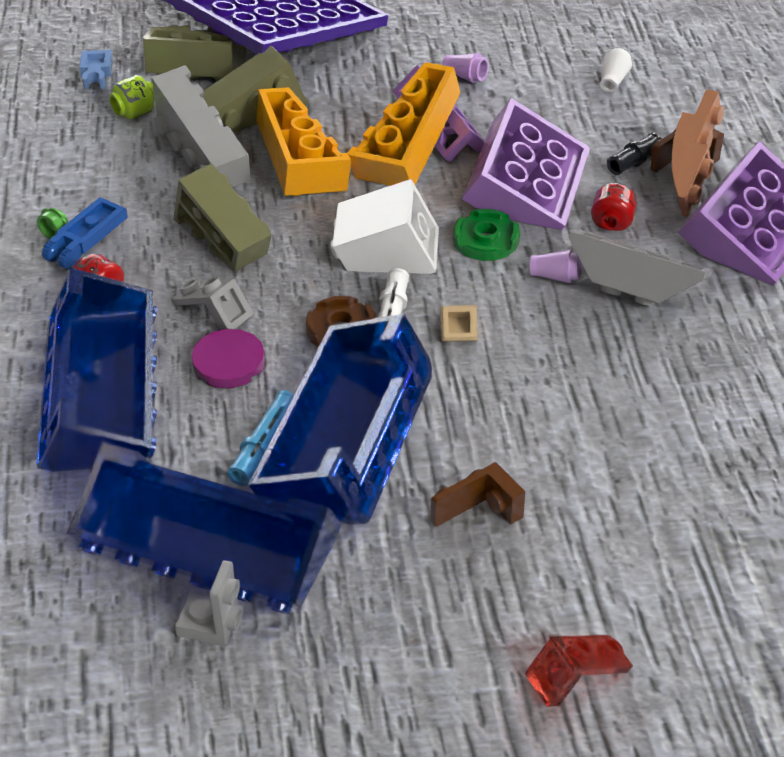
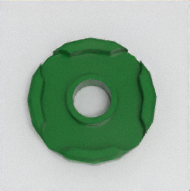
M477 209L471 211L470 216L464 219L461 216L457 219L453 227L454 245L460 253L469 258L480 261H496L508 257L516 251L520 243L519 224L516 221L514 223L509 220V215L502 211ZM482 233H490L492 235H482Z

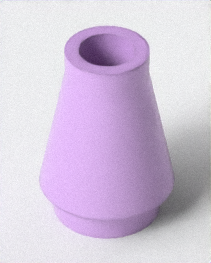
M480 53L446 55L442 65L454 67L456 76L472 83L484 81L489 70L488 59L482 57Z
M572 249L543 255H532L530 258L531 276H540L570 284L572 280H580L582 262L577 253L573 252Z

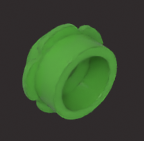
M53 207L50 209L44 208L41 211V215L37 218L38 229L49 239L57 234L56 232L68 223L66 215L61 210Z

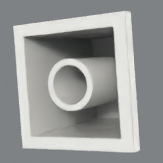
M412 179L338 203L337 215L334 219V236L330 245L334 257L337 260H341L347 271L389 272L391 269L400 268L407 273L431 274L436 272L439 227Z

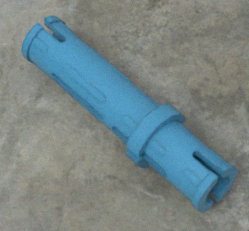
M279 391L251 436L244 438L239 447L240 453L227 470V476L233 483L239 486H247L259 465L268 460L271 453L270 447L282 431L293 410L298 406V399L291 392ZM275 418L276 422L269 430L267 427L269 426L272 419ZM259 445V448L256 451L255 455L253 457H250V454L255 448V446Z

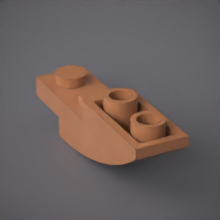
M706 89L696 113L682 112L676 128L672 148V173L682 216L689 217L693 205L699 204L704 180L709 179L713 172L714 160L710 159L709 148L713 139V129L715 125H720L724 115V106L720 105L719 91Z

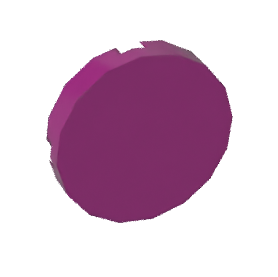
M240 329L218 330L202 337L194 346L191 356L195 375L200 380L201 378L207 380V384L215 388L231 389L244 386L252 381L251 377L257 373L259 376L265 365V351L262 342L254 334Z

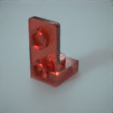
M610 635L551 636L524 674L547 707L561 705L582 675L628 673L633 664L624 654L622 645Z

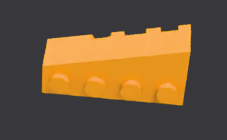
M424 62L401 89L402 95L393 104H388L382 111L384 116L375 127L370 125L363 134V141L357 148L352 146L346 153L351 158V169L356 179L388 186L412 179L414 185H416L461 93L454 67Z

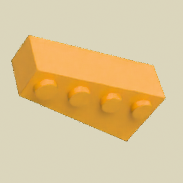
M289 87L258 89L256 121L284 195L300 196L303 194L348 191L351 158L346 153L341 154L337 149L338 143L332 136L326 137L322 132L320 122L308 116V109Z

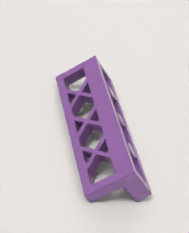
M418 65L392 91L398 99L402 95L401 89L420 68ZM455 104L435 147L447 161L451 162L467 144L480 153L485 140ZM458 134L459 137L446 148L448 135Z

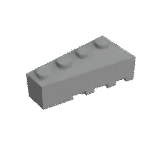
M186 65L152 77L157 117L154 118L155 126L160 135L164 134L168 138L172 148L175 151L178 150L184 156L189 167L193 166L197 171L212 163L220 173L227 176L231 187L250 181L248 153L229 126H223L220 113L215 106L207 107L203 98L204 91L199 84H191V72Z

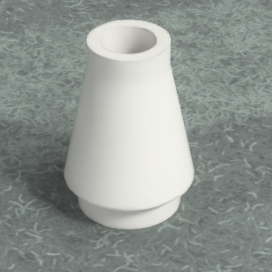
M614 48L604 55L602 79L600 82V87L604 91L615 92L618 85L632 68L631 56L627 51Z

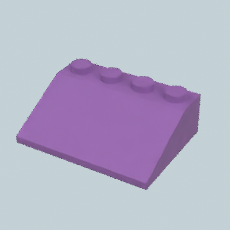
M510 98L490 126L462 199L476 209L502 211L509 215V220L563 230L571 211L590 147Z
M758 142L733 166L677 233L702 256L770 285L775 284L784 273V164L761 142Z

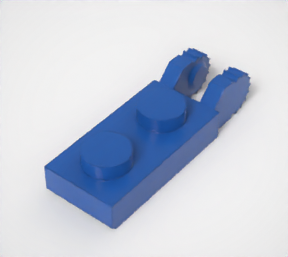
M99 197L59 229L49 242H46L42 248L41 256L49 262H53L58 258L60 267L66 270L72 268L80 259L82 253L85 254L128 218L127 209Z

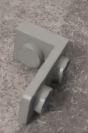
M216 276L205 281H199L197 278L191 279L179 287L181 292L171 299L174 306L205 304L219 330L236 329L254 314L235 278L219 279Z
M223 560L211 588L210 597L189 593L175 626L178 637L226 646L232 630L238 631L243 617V606L238 605L237 597L240 582L234 577L232 562Z

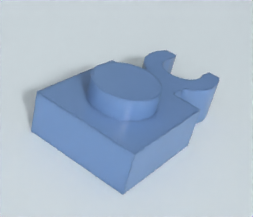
M112 50L82 51L79 69L85 90L89 89V85L93 82L100 83V89L106 87L105 77H110L112 73Z

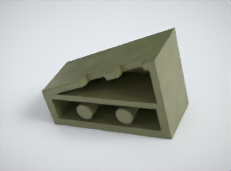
M189 25L151 27L143 38L146 72L156 73V75L186 65L191 72L190 79L203 76L213 77L219 81L241 66L247 51L245 46L235 44L231 38L214 32L213 28L209 26L208 30L190 31Z
M272 45L262 54L258 53L204 90L203 96L207 107L214 105L220 113L223 126H229L233 133L257 124L258 89L289 87L305 106H308V102L289 62Z
M212 163L178 180L173 220L178 224L186 222L193 228L191 230L193 237L197 240L203 237L212 245L209 246L210 251L233 271H237L268 254L272 236L268 225L257 218L252 212L248 201L237 194L231 187L227 176L220 173Z

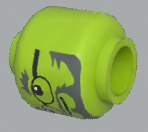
M133 75L114 83L109 94V102L115 114L124 116L127 119H134L151 112L154 107L153 84L150 81L146 82L139 75Z

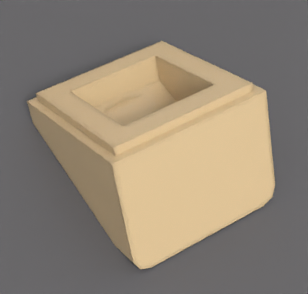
M477 305L441 306L442 342L478 341Z

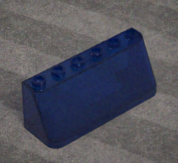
M69 268L52 307L47 327L37 469L62 472L142 465L146 458H152L157 442L156 437L152 436V428L157 415V410L152 408V401L157 389V382L152 381V375L157 364V356L153 355V348L157 339V331L153 330V324L157 315V306L153 305V290L79 269Z
M404 313L333 325L328 328L248 484L260 502L348 525L366 524L370 521L432 377L431 360Z
M102 442L66 534L80 541L77 548L87 553L101 556L102 551L105 550L116 554L114 560L136 568L139 562L153 565L151 571L158 575L175 579L176 574L179 573L190 577V584L211 591L223 560L232 562L234 577L240 582L238 600L251 603L252 597L267 601L265 607L290 615L291 609H301L337 539L342 523L329 507L291 496L287 503L154 465L139 452Z

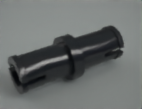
M650 133L639 141H631L625 145L622 151L607 159V168L612 174L620 175L632 166L638 167L646 162L647 157L651 156L653 145L658 140H662V138L657 133Z

